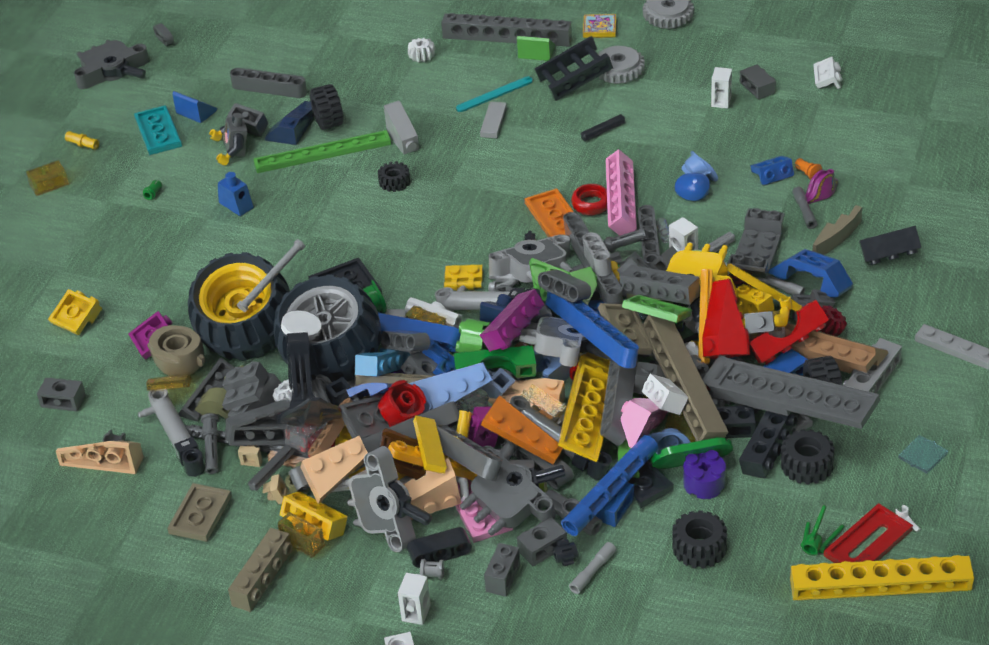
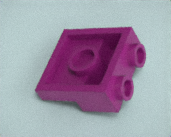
M157 311L128 333L145 360L151 356L147 344L152 333L163 326L172 325L173 322L167 315L163 316Z

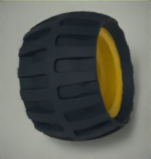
M242 252L241 254L228 253L218 259L214 258L209 261L207 266L198 271L196 279L192 281L189 289L188 314L194 331L199 334L203 344L211 351L227 359L234 358L246 361L249 358L262 357L266 352L277 347L274 337L275 313L277 306L281 304L282 297L286 292H290L283 275L279 272L248 306L249 309L246 312H243L237 306V303L243 301L274 267L269 261L247 252Z

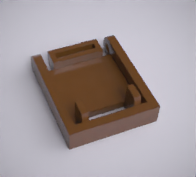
M385 428L382 431L379 447L385 446L388 448L391 442H396L397 440L414 447L419 446L416 439ZM393 458L398 473L415 480L425 476L426 470H424V467L415 464L413 466L412 463Z

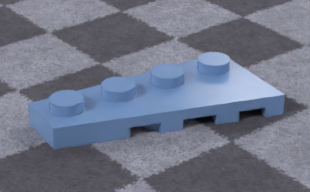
M482 362L408 384H415L423 391L426 397L425 409L421 413L423 414L446 403L457 402L492 382L493 379Z

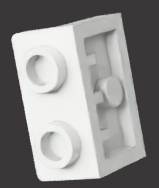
M833 57L814 64L815 84L818 89L826 87L831 83H834L837 89L841 88V67L838 62L834 61Z

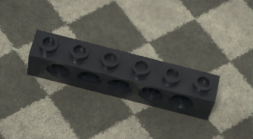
M770 411L765 412L739 458L742 474L760 478L767 477L769 471L774 467L777 456L781 454L783 440H786V436L790 435L793 427L797 425L799 413L790 412L786 416Z

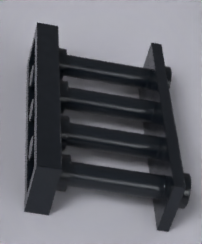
M592 36L534 68L540 82L545 79L549 81L550 85L548 87L555 101L613 69L609 55L604 53L599 56L596 52L597 47ZM590 54L594 60L585 64L581 59ZM576 63L579 68L570 72L567 67ZM561 71L565 76L556 81L552 75Z

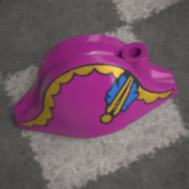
M828 169L827 171L819 170L811 178L805 195L808 204L829 198L835 193L838 179L834 178L833 169Z

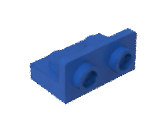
M785 156L775 157L750 165L751 172L759 175L762 185L794 176L792 160Z

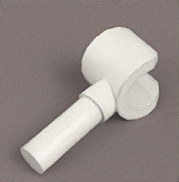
M901 506L902 512L895 509L896 514L911 523L916 532L920 531V528L909 517L907 506Z

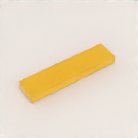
M415 415L413 423L424 470L445 473L447 466L435 419Z

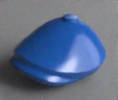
M701 173L684 174L677 179L675 191L686 200H702L710 191L709 178Z

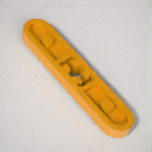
M399 440L390 443L388 449L391 451L393 458L424 467L419 446H410ZM444 455L445 460L449 458L455 476L474 480L478 476L452 458Z

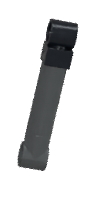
M513 396L511 398L510 404L559 443L562 427L539 412L543 408L541 402L530 406V401L523 396ZM564 448L562 450V453L573 459L572 465L582 472L587 469V474L596 480H601L608 473L612 463L611 456L604 451H600L598 460L595 462Z

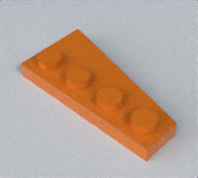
M500 395L481 423V426L554 465L563 450L562 447L558 446L556 440Z

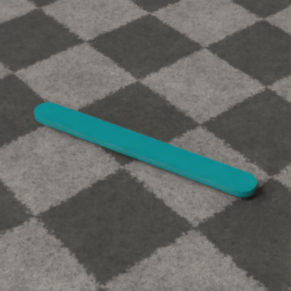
M530 76L521 78L456 106V110L464 112L529 85L533 82V79Z

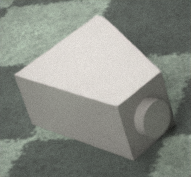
M396 101L384 105L386 129L393 142L403 155L418 150V135L401 102Z

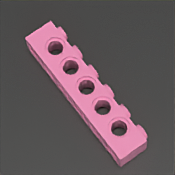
M618 149L606 158L608 227L621 236L634 232L637 226L633 161Z

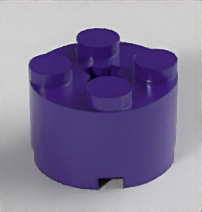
M709 450L700 454H688L683 465V486L686 492L690 495L691 493L697 495L699 499L717 497L720 491L725 488L726 465L724 460L715 450Z

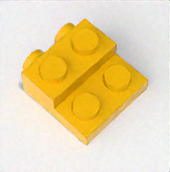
M68 289L48 320L56 326L80 335L88 322H94L102 307L96 298L92 296L88 298L78 290L74 292Z

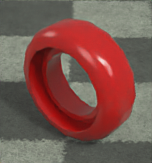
M585 184L578 187L572 194L571 202L573 208L578 213L587 216L599 215L608 209L607 189L598 184ZM585 197L601 198L600 201L593 203L581 201Z

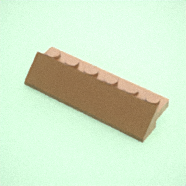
M787 323L785 326V336L789 335L796 325ZM815 330L808 333L810 337L800 343L797 340L791 344L793 350L807 359L832 356L837 362L840 371L851 373L854 369L868 372L872 365L879 366L888 355V350L823 332H816Z

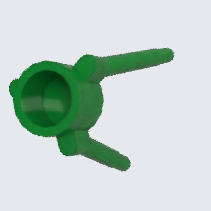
M825 505L822 506L814 529L810 534V522L806 523L803 541L800 546L809 555H817L818 552L823 553L830 542L845 527L843 524L840 525L824 543L822 542V537L817 532L826 510Z

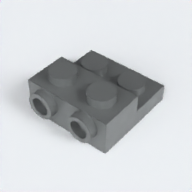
M252 361L244 367H235L227 372L222 385L227 391L222 404L226 411L260 399L268 374L260 362Z

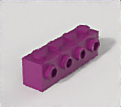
M535 289L518 294L480 334L489 351L500 348L504 350L511 346V341L521 335L520 331L531 324L530 320L540 314L539 311L545 304Z

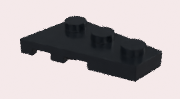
M649 461L639 469V477H632L628 481V483L634 485V497L640 509L671 492L674 488V484L657 468L653 467Z

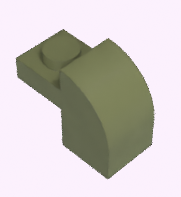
M219 387L209 389L201 397L195 410L201 415L213 413L219 414L225 419L228 418L227 415L230 410L226 411L222 406L227 391Z

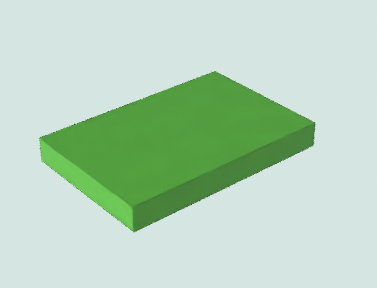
M639 294L624 300L622 303V308L676 323L691 317L692 313L690 308Z

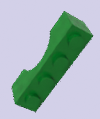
M533 345L511 347L504 350L500 348L493 351L480 350L454 353L455 370L483 362L487 370L503 368L510 371L516 378L536 376V360Z

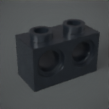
M716 407L728 430L726 439L752 437L756 424L753 407Z

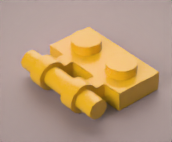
M445 266L444 288L449 287L453 291H457L462 285L468 290L482 288L483 266Z

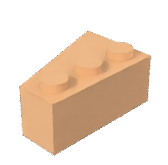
M360 436L302 461L300 468L318 504L342 483V480L348 478L350 474L364 463V456L368 452Z
M449 458L445 460L447 466L445 473L426 471L425 476L418 480L413 478L404 484L412 498L411 504L429 514L461 504L456 476Z

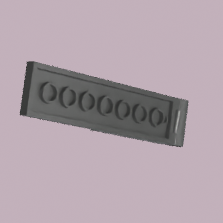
M718 356L702 379L709 394H712L714 398L786 416L790 412H795L860 429L864 427L880 401V396L876 393L732 360L724 356Z

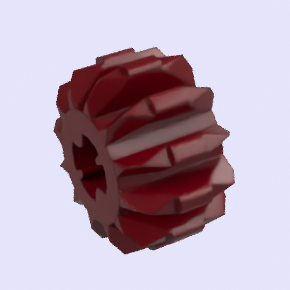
M823 305L821 308L829 320L825 322L826 326L819 331L838 337L847 326L846 317L837 308H833L831 305Z

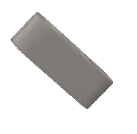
M594 232L586 233L583 235L584 255L597 276L611 274L610 253L601 237Z

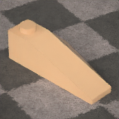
M549 378L515 381L501 397L510 403L513 396H523L530 401V406L541 402L543 408L539 412L551 420L555 414L559 416L564 403V381ZM483 396V400L494 404L497 398Z
M107 441L58 448L56 450L60 466L129 474L137 473L144 457L141 444L129 441Z

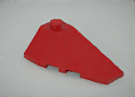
M731 279L714 281L712 283L702 336L703 357L716 360L718 356L733 358L750 355L749 334L742 322V312H739L736 304L737 297Z

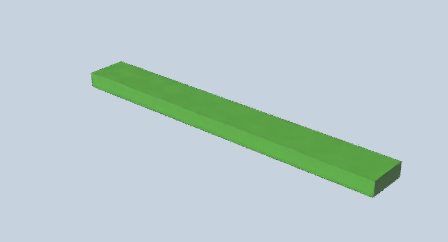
M387 130L258 157L253 160L257 173L391 145V139Z

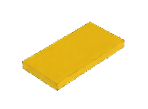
M727 264V269L730 273L758 290L772 295L775 300L779 301L781 297L783 301L788 299V296L735 265ZM791 299L792 310L797 311L802 308L800 304Z

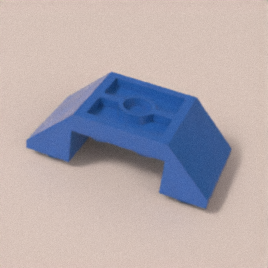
M807 249L787 258L768 272L781 280L787 279L797 271H807L815 277H823L820 291L833 298L841 296L853 287V283L840 260Z

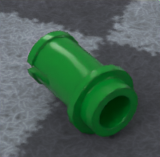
M153 180L148 187L143 189L144 198L147 200L154 199L156 193L162 188V183L159 180L158 182Z

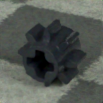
M568 539L556 541L557 547H553L556 563L562 562V566L575 564L573 559L578 558L575 543H569Z

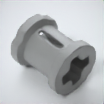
M421 559L420 575L443 579L444 560L429 562Z

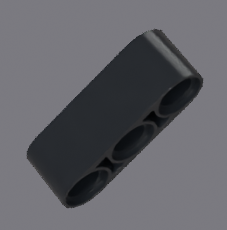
M462 527L417 538L410 541L407 545V551L412 564L417 568H420L421 559L429 562L446 561L464 556L472 549L468 535Z

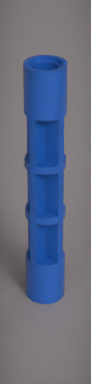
M643 435L561 521L563 529L568 534L577 536L659 449L657 442L652 437Z

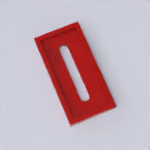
M878 503L824 550V557L833 563L845 561L863 562L866 560L879 561L913 530V525ZM880 527L887 528L882 535L857 557H849V554L868 539L872 533L876 532Z

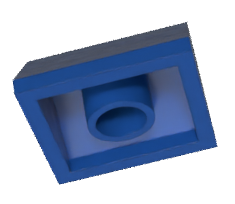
M173 91L172 93L176 113L196 122L202 123L218 109Z

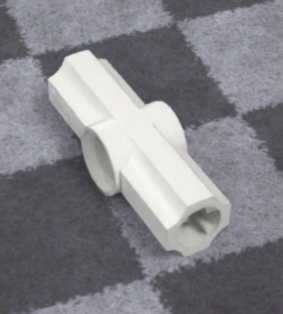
M410 297L405 307L406 313L420 317L426 322L453 326L459 329L462 321V315L446 310L441 303L436 301L429 304Z

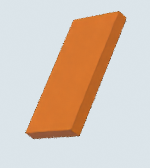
M557 188L524 198L526 206L548 237L566 235L563 216L574 211Z

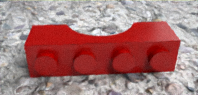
M817 300L809 302L796 311V326L789 335L778 338L763 332L749 341V349L758 363H770L776 359L775 354L778 352H787L793 348L792 343L797 340L800 343L810 337L808 333L815 330L818 332L826 326L825 322L829 319Z

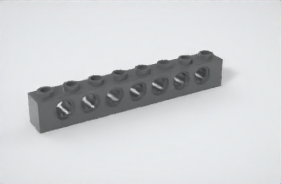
M445 13L441 22L443 39L517 43V36L549 38L555 46L566 47L570 46L572 39L571 21Z

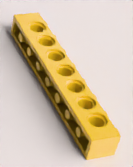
M960 555L902 560L887 559L884 561H845L831 564H798L791 566L790 572L793 600L970 591L974 581L970 557Z

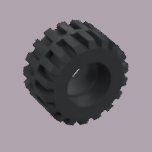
M332 84L311 89L310 103L318 126L325 130L342 125L344 119L343 110L335 87Z
M832 356L805 360L803 376L843 386L840 369Z
M805 429L800 430V432L794 431L792 435H787L781 447V469L785 476H789V479L792 481L797 480L796 482L800 484L802 482L805 484L812 482L816 484L819 483V480H826V476L829 477L831 471H833L835 449L832 440H829L827 435L823 436L822 432H814L811 429L809 431H805Z
M698 510V512L691 511L688 515L683 514L681 519L678 518L675 521L672 531V549L674 556H677L679 562L683 561V564L686 566L692 565V568L701 567L702 569L708 565L712 567L715 562L719 563L721 558H724L727 550V527L723 520H719V516H713L708 511L703 513V511Z

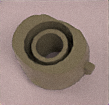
M177 325L163 326L152 333L147 344L156 366L164 374L171 377L190 376L205 363L203 342L199 334L188 327Z

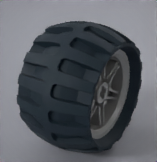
M335 275L314 276L305 282H299L289 293L286 292L282 297L281 304L277 306L274 319V337L278 351L287 365L286 334L281 329L283 316L291 311H306L315 315L321 322L319 336L317 335L315 339L309 341L311 381L315 380L319 374L328 377L331 382L342 377L347 382L351 381L356 376L355 355L378 353L381 342V324L377 309L368 294L360 286L345 277L339 278Z

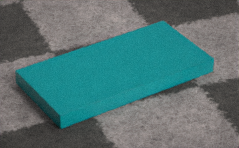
M166 105L134 113L149 155L182 147L181 140Z

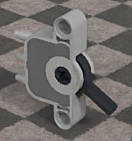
M528 231L524 235V241L515 244V247L489 254V274L492 276L511 274L521 282H533L529 265L531 258L568 272H573V269L566 263V258L570 256V237L567 235H556L536 241L535 233Z
M542 317L539 319V323L531 322L526 327L527 329H522L519 336L520 342L533 344L535 352L542 355L559 357V362L564 366H576L579 355L586 354L587 352L607 360L611 359L570 324L560 318Z
M381 446L364 456L366 470L351 478L342 480V485L349 487L352 499H349L347 504L355 507L358 519H355L353 524L361 526L364 531L371 534L385 533L390 549L394 552H400L407 548L410 541L416 539L410 517L424 525H429L432 516L411 504L412 498L402 482L397 480L398 474L391 451L387 447Z

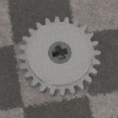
M646 0L643 6V17L645 20L649 21V24L660 28L679 27L690 21L694 14L691 0Z
M612 46L599 51V56L607 53L613 65V69L599 76L600 80L603 79L605 82L626 83L638 78V75H642L645 60L640 52L637 53V50L626 46Z

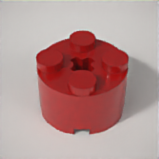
M399 380L393 383L378 403V409L390 427L411 419L415 415L418 416L424 411L426 397L420 387L415 384H408V381Z

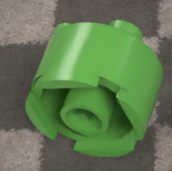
M467 319L465 322L461 321L459 325V333L461 335L460 341L456 343V352L487 350L480 334L491 322Z

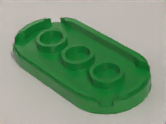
M719 437L670 446L661 450L659 455L655 453L651 457L652 466L657 469L679 467L684 465L688 454H700L709 450H715L720 457H724L733 451V444L730 439L726 441V438Z

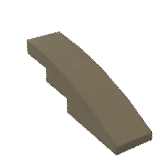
M855 205L849 216L841 214L835 224L827 222L813 243V252L824 255L851 235L862 220V207Z

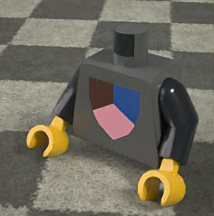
M234 113L232 117L226 118L225 125L219 131L212 129L209 132V135L212 136L210 139L214 141H220L223 138L227 154L220 153L216 158L221 165H227L230 157L245 156L247 128L243 115L241 113Z

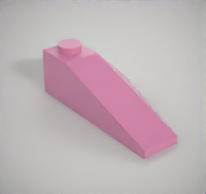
M634 398L626 401L621 409L623 414L620 419L629 447L632 448L643 435L649 436L650 431L655 429L664 420L668 411L661 410L650 399Z

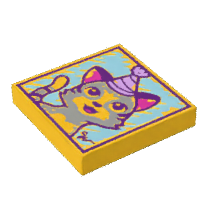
M616 14L584 15L583 38L590 36L593 38L615 37Z

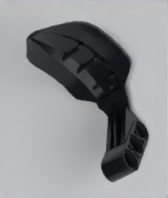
M308 332L287 333L289 388L292 391L290 407L277 415V423L304 428L315 427L333 419H340L342 417V409L320 397H315L311 390Z

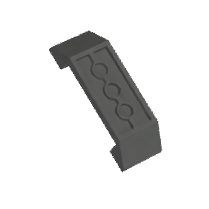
M748 208L742 237L736 253L730 255L728 263L747 273H752L753 277L768 278V272L771 269L780 243L785 213L776 210L766 211L759 208Z

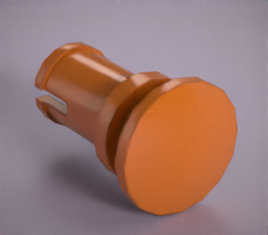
M802 158L797 159L795 162V168L805 172V175L810 180L819 170H822L820 164L808 163Z

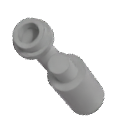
M489 274V279L496 281L489 283L488 291H494L500 285L513 287L515 284L519 285L520 281L511 274L503 276H492Z

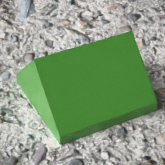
M517 36L518 58L548 61L552 57L555 44L549 38Z

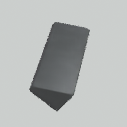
M220 358L182 407L179 416L197 422L202 415L195 408L201 397L211 388H223L224 377L227 372L235 367Z

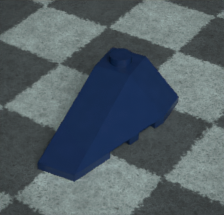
M304 101L269 130L265 141L297 145L314 118L310 101Z

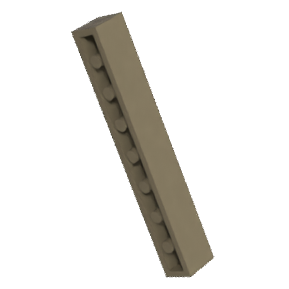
M648 315L643 326L665 377L670 379L689 397L682 412L696 441L719 437L725 438L728 430L675 323Z

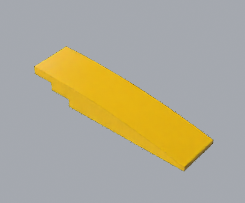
M587 352L580 355L558 446L597 462L604 438L600 434L610 360Z

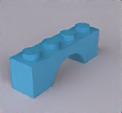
M380 348L379 353L355 355V375L377 377L400 370L411 354L407 351Z

